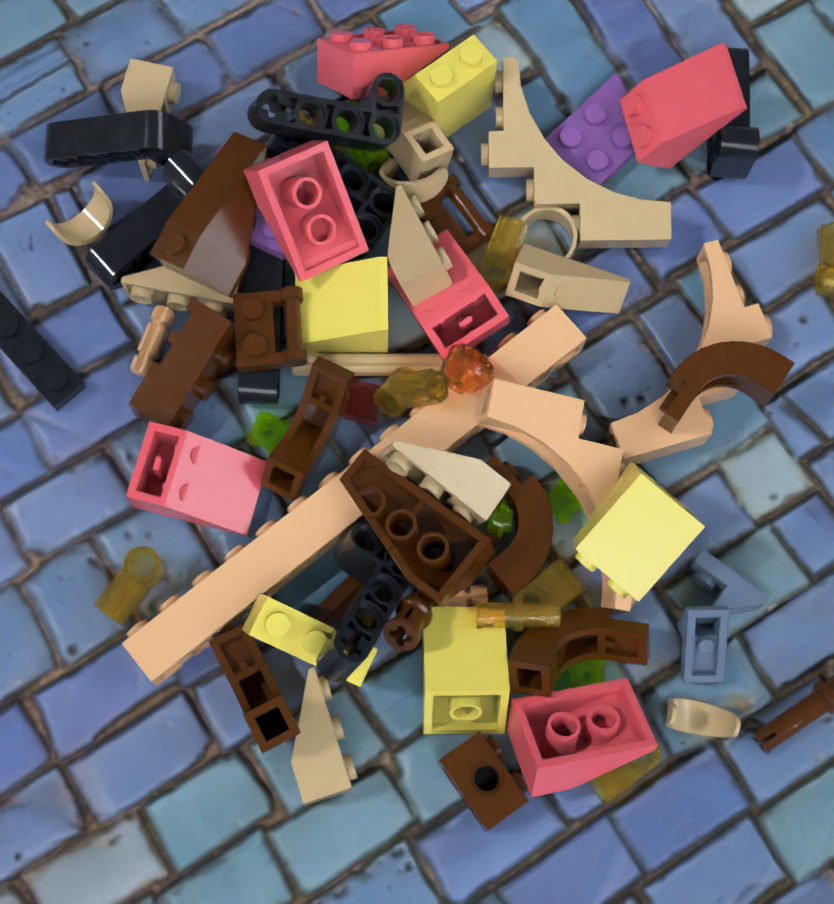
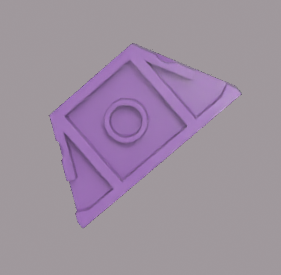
M616 73L545 138L563 161L585 178L601 186H604L635 156L619 101L627 92L620 76Z

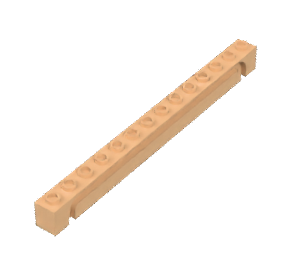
M557 304L547 312L544 309L538 311L528 320L526 324L528 327L518 335L515 332L508 334L498 344L499 350L490 357L486 354L480 356L468 368L470 372L463 378L458 380L457 377H454L443 385L439 390L441 395L430 403L425 400L418 404L410 412L409 416L411 418L400 427L394 424L386 429L379 437L380 442L370 450L365 447L354 454L349 460L350 466L364 449L386 464L387 461L379 456V454L395 440L454 453L484 429V427L477 425L483 387L495 378L536 388L554 370L560 369L582 351L587 338ZM350 466L339 474L336 471L328 474L318 484L320 488L309 498L303 495L296 499L287 508L289 513L278 522L273 519L265 523L256 532L257 538L246 547L240 544L233 548L224 557L226 562L214 572L208 569L193 580L192 585L194 587L183 596L179 594L172 596L160 606V614L149 622L146 619L138 622L127 632L126 635L129 638L122 642V645L154 685L158 687L182 668V664L210 646V640L229 631L249 615L259 593L272 597L339 544L352 527L367 521L339 480Z

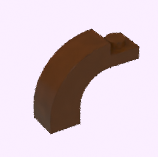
M728 341L701 348L679 364L665 386L671 389V391L659 408L665 414L658 425L672 433L693 400L702 392L716 387H728L739 390L766 406L795 363L768 347L751 342Z
M321 356L317 357L312 364L297 412L286 433L267 458L260 485L292 501L299 497L319 466L339 426L351 395L348 391L354 372Z
M494 455L486 464L511 483L502 500L513 514L516 532L512 543L487 564L485 573L509 601L512 602L533 582L546 560L552 542L553 518L549 500L535 476L531 475L520 484L518 481L520 476L515 468L507 461L502 463Z
M605 607L571 609L546 617L527 629L512 649L508 659L510 690L516 693L551 698L556 682L562 672L570 666L586 660L601 659L647 666L650 656L649 624L612 619V608Z
M243 623L210 640L209 643L244 713L243 716L263 754L297 736L301 731L254 638L242 630L245 624Z

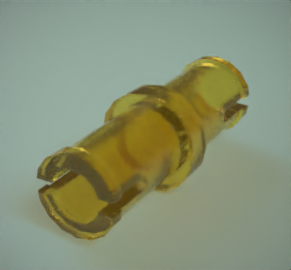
M513 598L512 603L476 602V628L512 627L514 632L523 631L524 627L559 628L561 622L559 601L523 602L522 598Z

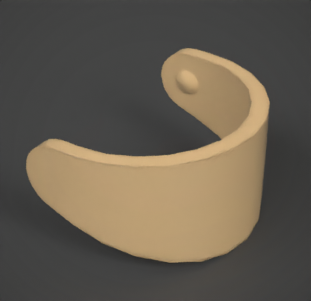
M389 158L379 170L381 179L394 191H396L397 186L402 185L407 197L415 195L419 203L426 202L435 197L445 186L448 179V170L440 167L432 175L420 180L395 181L393 178L398 169V162L393 158Z
M95 181L91 182L94 187L93 197L78 215L59 224H53L48 219L45 221V224L52 232L68 245L81 246L94 242L106 232L112 221V202Z
M557 206L535 208L524 215L514 226V230L519 232L525 226L537 220L546 219L559 223L569 233L572 243L565 257L573 259L578 238L577 227L572 216L563 208Z
M682 697L668 699L665 721L667 728L709 737L732 738L738 736L741 721L733 712L695 699Z

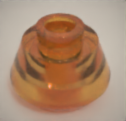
M464 343L450 347L443 371L447 376L445 383L452 390L459 394H464L465 391L474 393L494 379L493 365L479 351Z

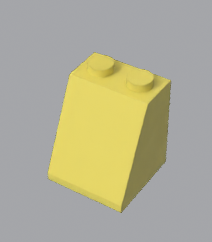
M473 34L403 82L405 89L404 100L433 119L447 138L491 107L497 60Z
M375 257L339 264L303 282H300L295 274V286L303 289V302L300 304L302 344L303 349H306L307 353L388 354L387 257Z
M631 462L572 542L578 551L575 558L591 572L599 568L609 577L606 581L607 585L618 595L626 598L630 594L639 602L705 526L692 511L636 464Z
M481 604L474 607H451L448 605L432 607V621L429 626L422 629L423 734H476L479 731L482 734L505 733L510 684L504 606Z

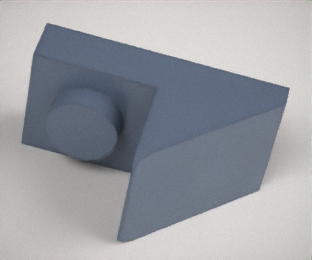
M704 549L686 569L693 574L692 579L696 584L707 591L715 590L718 593L710 606H728L729 615L756 611L765 605L770 598Z
M728 606L686 607L677 621V627L683 639L680 671L683 683L724 682L729 621Z

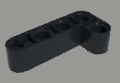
M727 47L747 109L707 139V175L709 177L745 179L757 158L760 143L759 128L750 127L749 50L746 48Z
M382 73L369 82L362 90L360 105L279 89H267L262 91L249 105L247 116L251 126L264 133L308 141L323 140L328 141L330 145L378 152L395 142L400 136L405 89L402 80L393 73ZM377 87H381L387 92L388 102L383 101L378 96ZM265 104L269 105L271 113H276L272 118L269 117L268 110L262 108ZM299 110H305L312 116V126L306 125L301 121ZM337 117L344 118L347 121L349 133L339 129L336 122ZM373 124H378L383 128L385 132L384 139L378 138L375 135Z
M141 110L52 122L46 126L44 162L53 167L76 168L150 159L165 166L168 159L180 150H187L192 155L194 128L175 116L159 110Z
M271 134L266 144L269 148L267 158L275 157L309 141ZM329 144L343 183L352 189L346 188L369 249V251L353 258L361 259L371 252L391 224L395 191ZM375 206L380 208L383 212L378 211L375 208Z
M180 150L173 154L163 169L167 185L89 250L85 257V264L111 290L123 287L121 284L123 276L139 273L155 260L150 253L166 222L206 168L187 150Z
M358 523L352 527L334 552V559L337 565L345 573L361 583L316 659L320 674L325 679L335 683L345 681L368 657L409 585V582L369 523Z

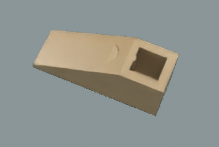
M130 58L121 87L126 112L159 110L170 114L172 105L178 104L181 95V84L176 80L174 68ZM150 159L138 160L144 180L150 182L153 169H159L160 164Z
M388 94L379 96L383 101L388 102ZM404 100L400 136L387 148L409 180L415 181L432 175L440 167L447 169L454 148L433 119ZM373 124L377 134L381 139H384L385 132L383 128L378 124Z
M399 185L395 191L387 259L412 306H415L454 285L447 270L453 268V265L443 246L435 250L433 244L439 241L429 220L421 223L419 218L424 216L425 213L417 197L413 195L408 198L402 185Z
M523 244L515 261L505 295L539 307L552 308L557 304L560 309L619 314L631 279Z
M164 266L123 276L121 279L126 296L136 303L150 305L152 302L163 303L173 310L187 312L189 309L186 307L193 297L225 318L226 316L234 317L233 296L229 298ZM244 274L234 294L243 293Z
M396 440L379 454V456L387 461L386 464L391 471L402 477L406 476L421 490L473 527L487 521L511 485V483L481 459Z
M315 667L308 669L298 723L301 733L296 736L291 760L305 806L353 790L350 780L358 778L351 755L342 756L338 740L345 738L338 714L331 717L329 715L325 701L333 699L327 679L323 676H317Z

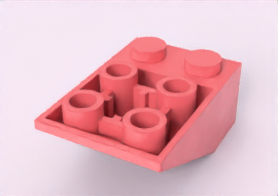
M411 24L395 25L394 30L385 31V29L379 27H367L363 29L362 34H353V32L345 30L332 31L331 37L317 38V82L352 100L360 99L363 88L378 75L393 73L404 82L449 49V43L435 38V33L416 31V26ZM377 87L378 96L387 94L383 88Z
M446 229L437 235L439 241L434 243L433 246L435 250L443 246L453 265V268L447 270L454 285L412 306L392 267H388V279L437 353L441 356L445 365L509 324V315L487 282Z
M149 421L126 498L133 508L247 537L262 488L260 483L267 461L190 431Z

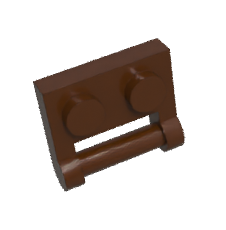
M450 174L445 186L435 197L420 203L425 215L419 219L421 223L429 220L436 235L447 229L463 252L468 255L490 241L498 231L491 222H486L460 188L461 182L456 175ZM447 197L451 199L475 231L468 237L465 235L441 203L442 200Z
M286 286L280 290L233 294L236 364L239 372L292 368L307 364V351L303 349L300 304L303 302V289L301 287ZM284 306L287 350L277 352L274 307Z

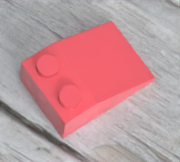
M723 43L642 80L619 100L637 163L670 169L747 109L727 45Z
M311 140L243 170L259 210L300 282L369 251L328 141Z
M628 678L553 691L551 698L531 695L511 699L506 731L531 797L573 789L657 749L658 744Z

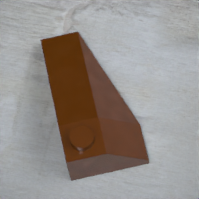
M234 131L170 216L150 255L165 268L232 298L249 265L252 229H255L257 220L255 215L257 203L243 170L267 160L269 150L267 145Z
M366 449L361 452L339 479L407 581L440 606L470 586L495 555V550L489 537L408 479L391 471L387 464Z

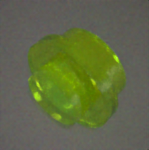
M501 500L488 518L487 534L496 535V539H502L503 532L511 533L514 509L506 508L507 500Z

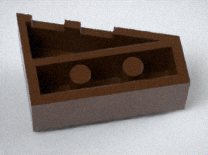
M193 297L186 307L192 313L181 332L179 333L173 329L167 338L173 344L160 363L156 361L152 363L128 403L134 415L147 424L151 421L186 430L194 418V409L201 400L205 402L213 394L217 385L216 379L223 370L229 371L236 362L235 333L232 322Z

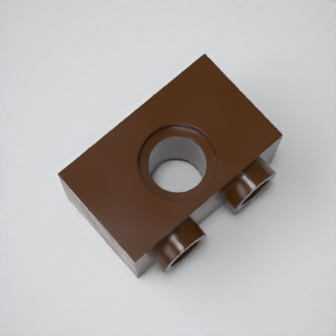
M479 731L438 761V765L483 830L487 832L529 801L524 794L528 791V787L515 769L509 773L500 758L504 756V753L491 735L484 738ZM489 768L495 773L497 784L493 790L483 791L477 787L474 777L478 769Z

